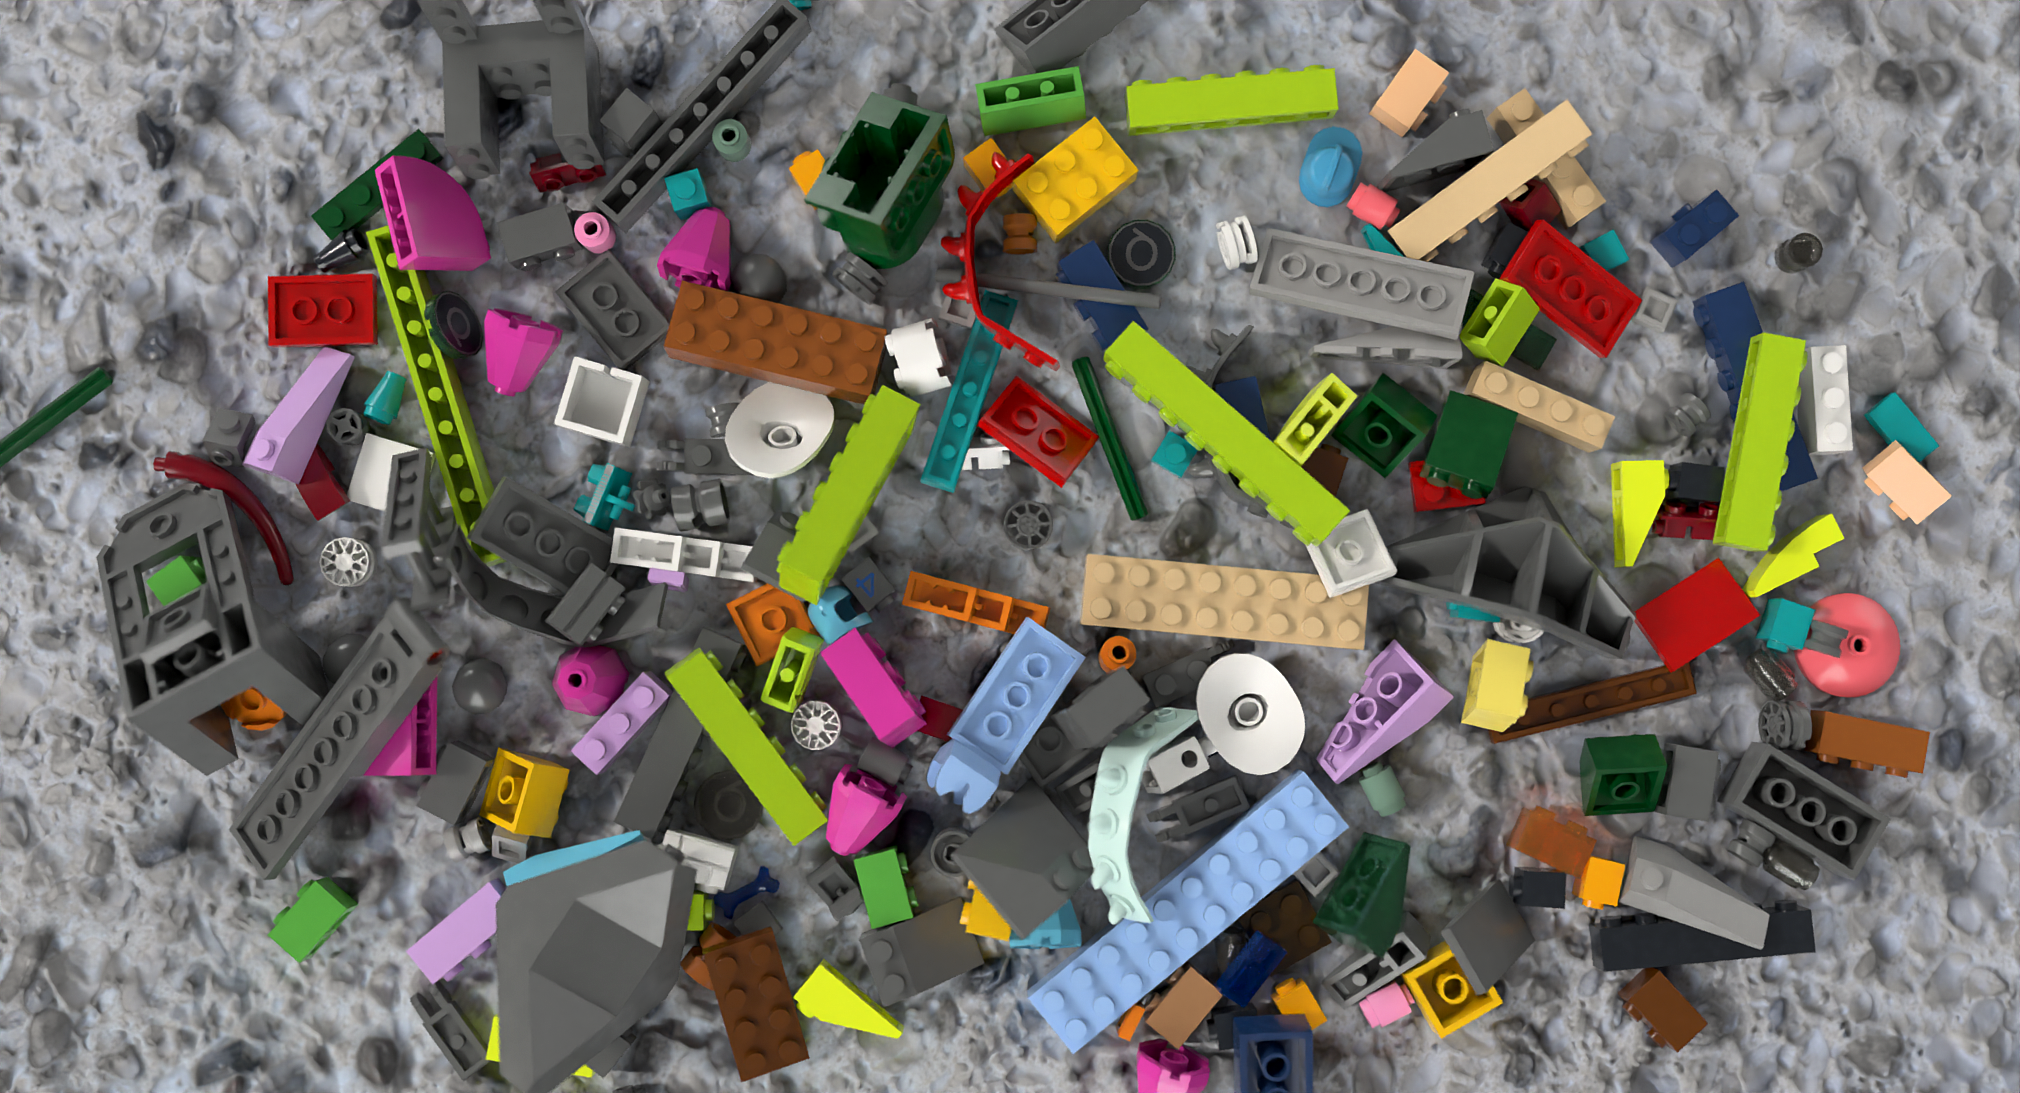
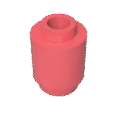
M1361 182L1346 206L1353 210L1352 214L1368 224L1370 223L1378 230H1381L1384 225L1390 228L1401 209L1396 207L1398 199L1372 184L1367 186Z

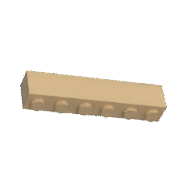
M1567 99L1398 222L1388 232L1407 258L1429 262L1440 254L1436 247L1448 239L1452 245L1469 233L1465 227L1476 218L1482 223L1499 210L1495 206L1505 197L1512 202L1527 191L1528 187L1525 185L1527 181L1536 175L1542 180L1559 168L1555 163L1556 160L1566 153L1572 158L1588 147L1589 144L1585 139L1590 137L1592 132Z

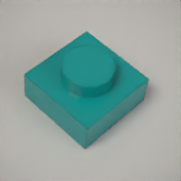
M1169 430L1152 457L1151 462L1180 479L1198 449Z

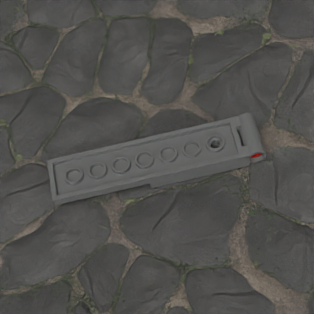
M400 598L390 604L383 619L229 828L263 880L276 879L349 779L364 775L443 669L442 663L449 657L450 649L422 613L412 610L409 598Z

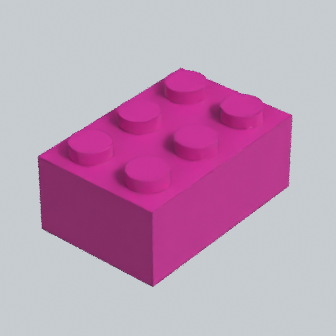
M854 628L820 652L880 741L894 748L927 724L921 716L926 710L915 695H912L909 690L904 691L902 689V686L906 684L904 678L889 661L884 663L882 658L887 654L869 632L863 635Z

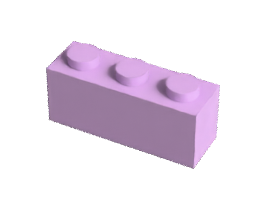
M651 671L642 672L576 744L571 752L596 775L606 772L665 708L673 691Z
M499 878L488 882L406 951L432 984L442 978L449 982L465 969L461 964L470 955L476 959L492 946L488 940L496 934V903L506 889Z

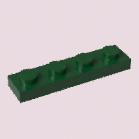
M419 128L311 215L331 241L344 229L350 231L353 228H359L384 207L375 169L391 156L414 157L433 165L438 164L444 159Z

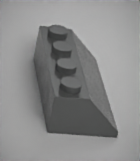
M1030 0L994 28V30L1029 74L1059 70L1074 58L1083 55L1087 48L1101 37L1110 34L1114 27L1125 18L1138 12L1141 6L1148 0Z

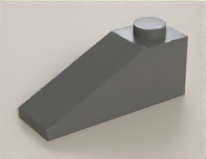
M1407 911L1377 931L1326 976L1321 984L1345 1010L1426 959L1431 936L1411 913Z

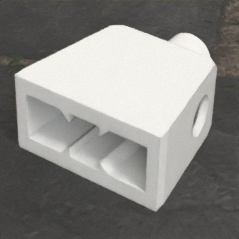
M1207 735L1199 740L1195 736L1182 737L1159 748L1150 755L1141 781L1147 793H1165L1208 770L1210 767L1206 759L1218 754V751ZM1182 754H1183L1184 757H1185V763H1184V764L1182 763V759H1181V758H1182Z

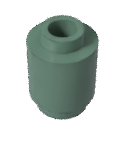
M733 119L723 120L715 126L712 140L721 157L730 162H738L745 159L751 150V139L745 127ZM735 137L734 140L728 142L730 138Z
M1381 761L1362 770L1363 776L1359 778V782L1373 810H1378L1381 817L1391 815L1406 806L1404 800L1406 795L1390 764L1383 766Z

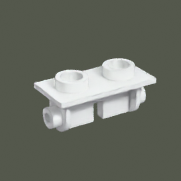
M988 433L981 434V437H973L962 470H972L971 457H978L979 469L1003 468V465H1010L1009 451H1002L1009 449Z

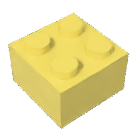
M1489 639L1486 640L1472 657L1461 723L1504 732L1511 724L1516 723L1519 716H1524L1528 704V695L1523 694L1525 681H1530L1534 662L1529 660L1530 648Z

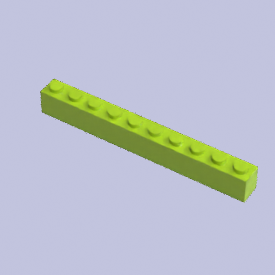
M387 225L368 231L366 234L457 525H460L467 538L492 496L494 488L448 341L442 334L436 320V303L426 271L399 270L389 226ZM467 539L474 552L488 567L507 562Z

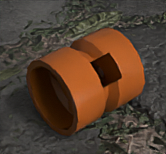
M711 922L698 939L700 946H693L680 962L681 967L696 982L714 991L702 949L736 938V936L723 926Z

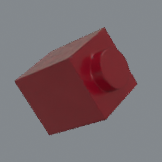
M1530 179L1525 183L1528 190L1512 202L1507 197L1499 202L1511 222L1529 232L1536 220L1544 219L1550 224L1562 210L1547 185L1534 179Z

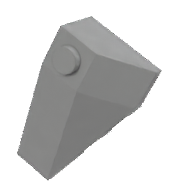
M1393 326L1314 345L1309 350L1308 357L1446 369L1462 359V347L1459 335L1458 339L1454 340Z
M1638 836L1634 837L1618 902L1760 950L1763 948L1770 914L1673 848Z

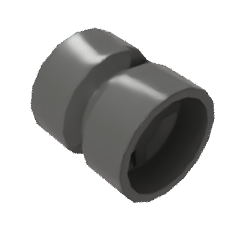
M720 478L703 481L700 483L699 488H695L692 484L671 487L673 514L680 532L699 529L702 522H706L709 526L729 523V506L725 488Z
M950 826L941 830L936 835L931 847V861L934 868L940 874L947 877H960L965 874L950 855L972 835L967 829L960 826Z

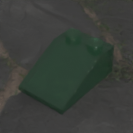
M1363 832L1314 918L1313 923L1341 944L1383 958L1387 950L1392 946L1394 937L1401 926L1411 846L1406 842Z

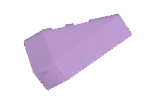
M324 346L256 432L242 465L299 485L355 357Z
M1395 639L1368 666L1365 675L1368 676L1359 693H1353L1348 702L1351 704L1350 709L1343 721L1336 723L1316 758L1336 784L1341 783L1430 722L1454 698L1439 679Z

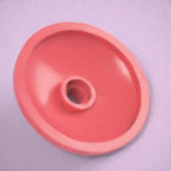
M1852 593L1833 594L1812 604L1809 607L1815 609L1812 620L1848 630L1849 633L1847 638L1841 641L1840 649L1842 653L1840 658L1819 653L1803 647V650H1794L1797 665L1804 677L1817 689L1837 697L1864 696L1884 685L1893 674L1900 656V637L1896 624L1890 614L1876 601L1863 595ZM1811 627L1809 628L1806 640L1811 637ZM1857 639L1861 642V649L1858 652L1854 649V642Z

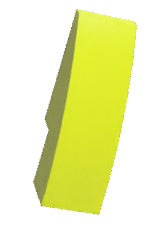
M1833 514L1817 515L1783 537L1761 559L1742 588L1748 598L1758 597L1820 567L1814 553L1845 539Z

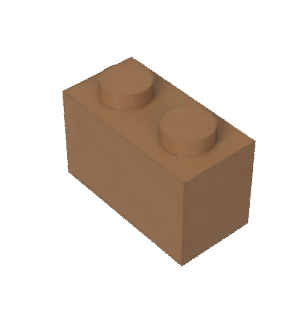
M1188 961L1183 967L1180 966L1166 978V982L1169 984L1160 994L1157 992L1153 993L1144 1005L1146 1010L1143 1014L1145 1022L1177 1049L1183 1045L1224 995L1215 983Z

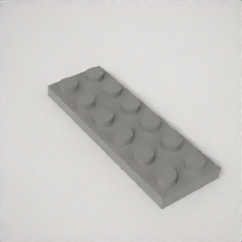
M1267 228L1249 288V294L1457 340L1475 272Z

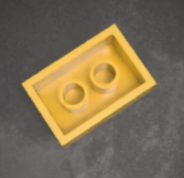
M1094 116L1014 179L1013 192L1029 212L1037 216L1038 223L1056 244L1136 180L1139 170Z

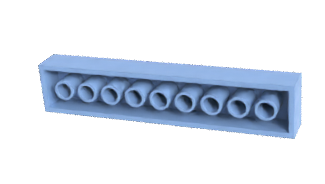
M1296 769L1141 897L1154 919L1153 922H1138L1122 918L1116 924L1109 923L1028 989V999L1072 1054L1076 1053L1337 838L1349 826L1306 773Z

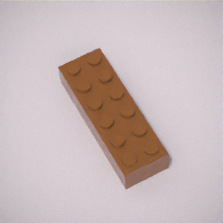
M682 281L663 347L669 358L864 405L870 394L875 395L887 349L885 336L888 333L887 329Z

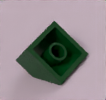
M1383 372L1362 395L1331 436L1382 477L1386 478L1427 435L1438 415Z
M1634 734L1628 736L1585 738L1579 761L1584 815L1598 816L1654 812L1667 769V763L1656 735Z

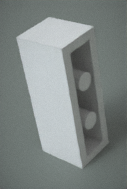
M1846 345L1806 348L1804 351H1807L1808 359L1804 370L1800 372L1798 386L1801 387V397L1797 404L1798 426L1809 455H1829L1852 451Z

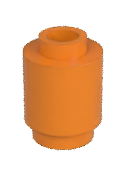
M1111 637L1103 644L1099 652V664L1105 672L1124 666L1128 671L1136 660V648L1126 637ZM1113 649L1120 650L1125 657L1120 660L1114 658L1112 654Z

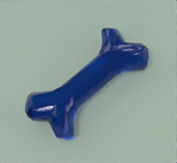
M760 866L758 876L754 881L731 893L717 892L713 898L714 904L722 907L724 917L732 919L735 909L739 904L762 892L776 893L780 882L777 879L771 878L767 867Z

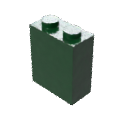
M1450 390L1443 403L1419 476L1426 478L1432 485L1438 487L1449 486L1461 490V493L1469 498L1487 499L1495 486L1518 413Z

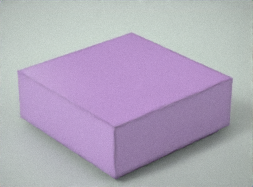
M656 568L649 569L647 580L652 586L666 582L668 585L667 590L679 592L688 590L689 578L685 573Z

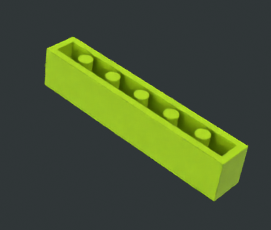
M1310 65L1305 67L1304 71L1290 72L1289 68H1276L1270 70L1269 74L1256 75L1255 71H1241L1236 73L1235 77L1221 78L1220 74H1207L1201 76V80L1187 81L1186 77H1172L1167 79L1166 83L1155 84L1152 83V80H1137L1132 82V86H1126L1124 95L1128 136L1333 119L1339 109L1335 68L1324 69V65Z
M1765 332L1750 339L1713 544L1758 552L1768 551V546L1773 543L1776 532L1775 525H1772L1774 513L1778 510L1782 500V492L1779 490L1780 480L1788 467V456L1785 455L1787 442L1791 440L1795 430V422L1792 420L1794 407L1798 404L1801 397V387L1798 386L1799 377L1808 359L1807 351H1804L1806 340Z
M699 647L664 673L792 845L795 846L828 821L822 812L828 807L816 791L809 795L803 787L802 783L807 780L795 763L790 767L781 757L786 751L776 737L773 735L768 739L760 728L765 725V722L753 707L747 711L739 701L744 697V694L733 679L726 683L718 673L723 666L710 650L704 654Z

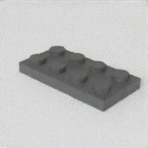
M506 476L502 477L467 536V539L564 594L568 592L588 564H594L610 577L618 565L617 563H610L612 538Z

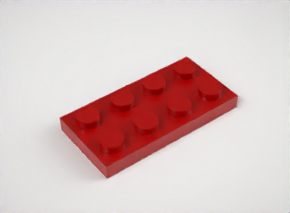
M1544 219L1534 222L1499 278L1502 281L1523 287L1539 306V311L1598 358L1608 357L1642 302L1640 297Z

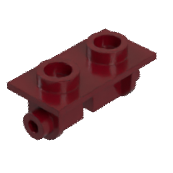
M560 152L535 158L536 162L530 163L531 171H529L539 193L557 191L564 186L579 182L589 183L598 177L606 175L602 165H594L590 169H577L567 162L563 163Z
M1667 501L1664 505L1660 506L1657 512L1659 520L1653 521L1652 533L1658 534L1659 537L1685 538L1686 528L1691 526L1689 536L1691 539L1713 540L1719 506L1702 503L1699 507H1688L1680 502Z

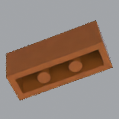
M1811 710L1812 733L1810 740L1805 742L1806 747L1804 751L1817 753V761L1839 764V758L1851 760L1850 767L1873 771L1874 765L1886 767L1885 774L1908 778L1909 772L1923 774L1930 732L1833 712Z

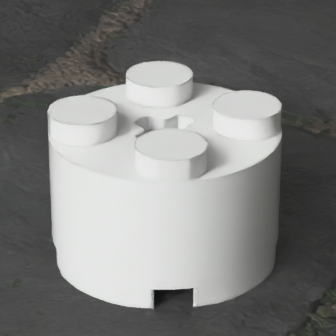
M934 318L893 329L890 335L885 336L890 356L895 355L899 367L894 369L896 383L900 390L904 389L906 395L910 394L911 397L953 385V381L948 377L952 375V369L943 338L936 339L933 330L939 329Z

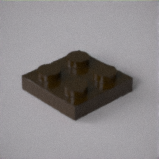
M1296 879L1267 894L1238 918L1271 977L1332 943Z

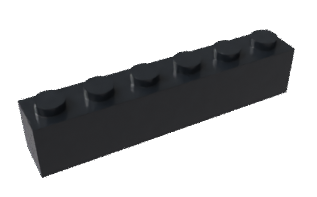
M1778 900L1774 902L1775 907L1762 908L1760 903H1753L1770 914L1765 941L1761 950L1665 917H1657L1653 913L1635 914V920L1622 921L1621 916L1600 917V923L1589 924L1593 966L1603 972L1814 953L1816 949L1811 909L1797 905L1796 900Z

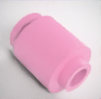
M596 212L585 213L575 223V236L589 251L600 254L611 249L615 244V229L601 214ZM595 229H597L596 233L593 234V235H591L592 232H593Z
M1393 980L1365 996V1000L1359 1002V1006L1373 1029L1379 1025L1383 1028L1412 1013L1409 1005L1415 1002L1406 985L1403 983L1398 986L1396 981Z

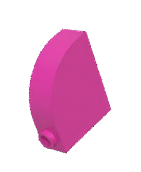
M391 156L375 169L399 270L473 271L491 259L490 246L486 240L477 208L467 192L448 173L427 161L406 156Z
M437 677L363 776L436 775Z

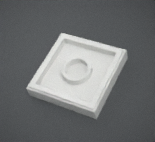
M366 433L347 493L350 501L385 511L392 455L419 448ZM430 452V454H431V456H432V465H431V470H432V467H433V464H434V460H435L436 455H435V453Z
M1368 509L1344 517L1317 547L1312 543L1309 546L1306 545L1330 598L1394 576L1397 572Z

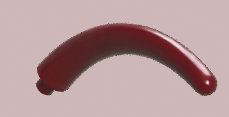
M168 451L165 458L156 457L154 459V470L165 472L168 479L187 480L208 488L222 490L231 498V502L250 519L262 536L274 561L281 584L289 586L293 583L294 575L291 561L276 523L263 503L241 480L217 464L191 454L182 455L179 452Z

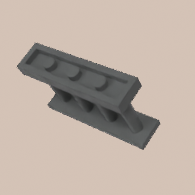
M427 447L392 455L380 547L386 559L401 555L405 557L414 575L411 608L414 612L449 604L452 573L448 568L436 565L432 558L439 553L447 551L451 534L456 526V518L452 506L439 509L429 489L432 456Z

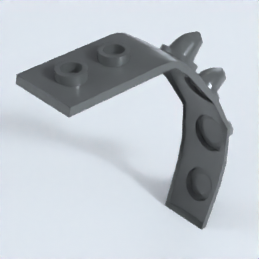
M1246 326L1237 336L1233 333L1228 336L1218 329H1212L1211 340L1219 349L1217 354L1220 356L1213 368H1207L1206 372L1191 366L1186 367L1211 388L1216 374L1224 362L1248 337L1254 326ZM1177 425V427L1179 428V430H1181L1182 432L1186 433L1184 430H1182V429ZM1209 452L1204 454V460L1189 466L1188 472L1194 477L1218 480L1226 496L1232 501L1248 507L1247 511L1262 518H1267L1268 515L1272 516L1265 508L1268 504L1259 496L1253 498L1243 490L1236 488L1229 474L1223 473L1213 464L1211 460L1214 457ZM1285 519L1280 522L1283 526L1295 529Z
M460 525L455 526L447 551L435 555L432 559L436 565L448 568L453 573L457 581L453 588L459 595L469 597L487 615L520 630L562 644L579 647L545 622L563 597L532 589L499 577L480 560L469 544ZM666 582L621 594L626 600L613 616L607 612L599 624L604 629L592 644L585 641L580 647H594L658 630L668 589Z

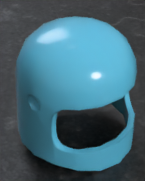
M841 585L828 587L818 605L810 603L808 607L810 621L828 646L852 629L856 628L859 630L865 625L874 622L867 612L860 615L855 612L850 603L853 593L850 589Z

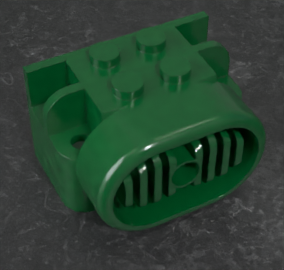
M871 92L849 129L842 133L837 148L832 156L825 160L820 175L804 198L806 204L818 208V218L823 226L840 232L847 253H853L874 269H890L910 260L921 248L942 212L944 205L942 185L952 169L955 158V149L947 115Z

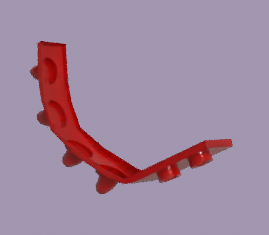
M994 152L991 163L996 171L995 180L984 191L980 190L978 193L965 185H961L958 188L959 200L966 209L965 215L968 216L965 230L961 232L960 237L944 236L941 239V246L948 253L960 257V262L965 263L966 275L961 276V281L945 284L942 290L946 296L952 299L966 300L967 305L971 304L980 323L995 335L993 338L995 342L1008 350H1011L1014 346L1025 353L1023 358L1040 369L1044 364L1056 372L1060 368L1057 359L984 316L980 306L974 264L975 226L990 203L1014 179L1034 164L1033 156L1029 153L1015 162L1013 159L1008 161L1000 153Z

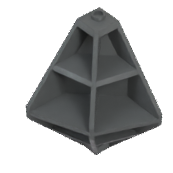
M1523 486L1386 546L1397 572L1394 576L1374 582L1376 584L1473 608L1539 629L1608 659H1622L1623 654L1628 649L1630 643L1629 634L1632 624L1636 619V613L1575 542L1549 497L1543 491Z
M643 840L508 885L497 901L496 942L500 1074L522 1093H550L665 1000L678 981L697 869L684 860L686 854L670 844L665 846L649 840Z

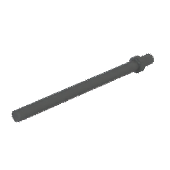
M957 267L956 270L937 268L935 280L942 283L961 281V276L966 275L965 268ZM976 273L977 286L983 288L1160 309L1162 296L1156 294Z

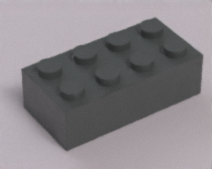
M1751 742L1717 799V802L1768 830L1777 839L1834 874L1853 880L1857 878L1891 820L1886 815L1770 744Z

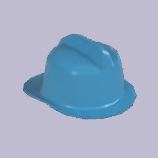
M1328 127L1315 134L1310 142L1300 169L1299 185L1302 194L1314 205L1321 207L1338 205L1347 198L1352 190L1362 160L1360 142L1352 132L1341 127Z

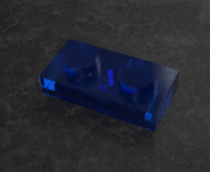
M1257 930L1214 986L1219 993L1245 1008L1288 952L1280 944Z

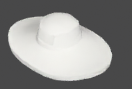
M768 382L747 395L732 413L725 432V443L730 457L742 469L756 476L776 478L792 474L810 462L830 437L835 424L834 409L825 395Z
M1233 653L1221 657L1207 668L1198 684L1196 694L1197 714L1204 732L1218 753L1230 765L1244 773L1255 775L1277 772L1287 765L1296 755L1303 741L1305 719L1298 697L1285 677L1271 663L1248 653Z

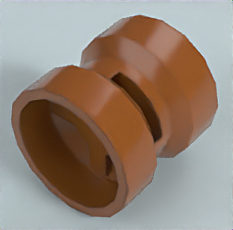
M1016 213L1003 216V229L1008 236L1003 240V253L1027 255L1037 252V240L1032 236L1037 228L1036 215Z

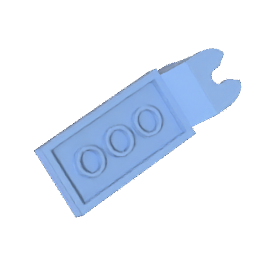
M1026 617L947 733L952 739L944 744L932 759L926 775L928 785L931 788L935 787L936 792L940 796L953 790V803L957 805L963 804V811L965 813H973L981 809L997 789L1001 771L1006 775L1009 773L1086 657L1032 619Z

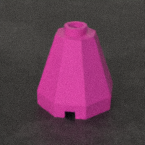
M706 207L705 209L696 210L661 252L657 263L660 277L668 281L669 275L676 278L675 286L680 288L682 281H687L724 291L729 290L731 284L730 220L725 217V213L715 207Z
M494 308V310L488 309L484 321L488 382L495 386L494 391L512 397L515 396L516 392H525L559 345L563 330L543 320L539 324L531 320V316L499 308Z
M601 645L574 647L559 656L552 686L566 710L595 717L608 710L624 693L629 672L614 648Z
M850 764L843 766L833 784L826 839L831 843V849L844 856H848L849 853L858 854L897 817L907 798L903 792L899 797L894 793L897 788L896 785L893 788L859 769L857 772L850 771L852 767Z
M1163 1039L1139 1043L1136 1054L1138 1093H1201L1206 1087L1210 1075V1067L1208 1068L1209 1059L1184 1044L1177 1050L1166 1048L1169 1041Z

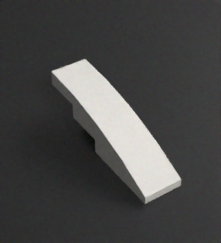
M615 528L610 563L757 582V577L740 569L753 546Z

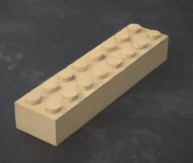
M1087 554L1085 558L1080 625L1364 650L1369 584L1330 598L1320 576L1316 574Z

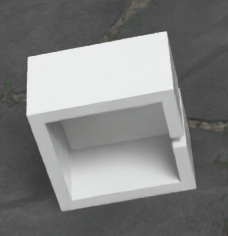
M574 356L554 424L566 430L630 448L650 381L638 374L613 367L610 369L606 365Z

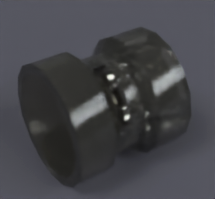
M1797 234L1778 245L1774 255L1775 263L1785 273H1798L1819 262L1822 257L1823 247L1820 240L1813 234Z

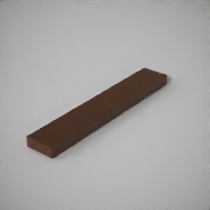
M1688 662L1672 673L1664 664L1528 698L1524 716H1519L1515 724H1511L1504 732L1488 729L1491 743L1496 744L1697 694L1690 664Z

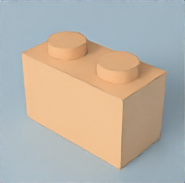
M1415 49L1369 114L1401 137L1409 129L1416 132L1428 115L1422 110L1429 101L1436 104L1446 90L1447 86L1442 82L1449 72Z
M1897 440L1892 442L1862 468L1868 476L1864 480L1866 485L1878 496L1884 492L1893 501L1888 506L1903 521L1910 517L1916 524H1919L1952 497L1947 489Z

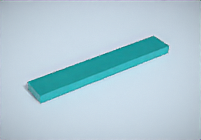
M985 290L980 306L984 316L1009 330L1018 300ZM977 316L920 479V483L954 493L1003 349V346L993 340L995 335L980 323Z

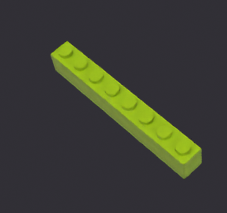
M1133 321L1105 351L1103 360L1107 363L1105 368L1111 375L1118 380L1124 378L1134 386L1131 390L1142 402L1147 404L1151 401L1159 408L1158 414L1167 424L1172 427L1177 424L1187 433L1185 435L1186 440L1193 447L1200 451L1204 448L1214 457L1211 461L1219 470L1225 474L1229 472L1234 474L1240 480L1238 484L1241 489L1253 498L1259 496L1268 504L1265 507L1266 510L1278 521L1282 522L1285 519L1295 528L1292 531L1293 534L1304 544L1309 546L1312 543L1315 547L1320 545L1350 512L1345 505L1136 322Z

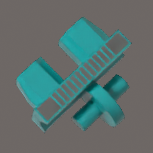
M609 463L606 466L593 464L587 477L588 482L597 485L592 498L583 494L578 497L574 511L583 517V522L608 531L613 519L619 520L623 508L633 511L636 506L627 502L632 489L627 487L632 473Z

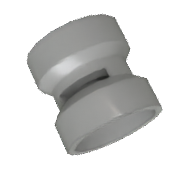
M480 817L467 821L464 827L454 826L443 832L447 852L454 862L467 859L469 854L473 852L481 854L492 848L488 828Z

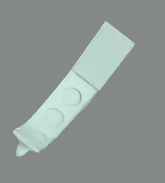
M1158 707L1110 741L1102 754L1091 805L1090 822L1088 824V849L1094 868L1091 881L1095 889L1102 888L1103 893L1109 900L1111 908L1108 918L1111 924L1118 923L1122 918L1148 923L1154 921L1137 891L1127 857L1132 815L1142 774L1150 755L1199 720L1196 710Z

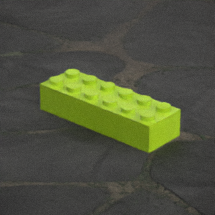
M884 385L881 386L876 396L873 394L869 395L862 409L864 415L860 423L854 422L847 434L845 441L848 443L844 452L838 451L829 467L831 473L827 483L824 481L819 483L812 497L814 503L810 513L807 511L802 513L795 527L797 533L793 543L787 541L779 554L778 560L780 563L776 572L780 573L779 587L818 605L910 439L921 404Z

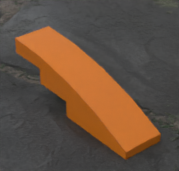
M910 571L902 605L1012 634L1016 633L1026 617L1046 628L1051 609L1047 606Z

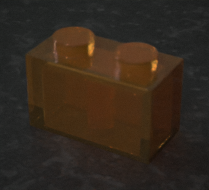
M1536 805L1534 811L1523 807L1506 846L1580 879L1597 841L1586 835L1588 828L1568 820L1565 826L1554 820L1555 813Z

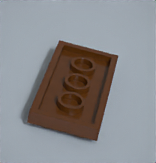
M769 926L702 949L741 1082L809 1059L810 1057L772 927Z

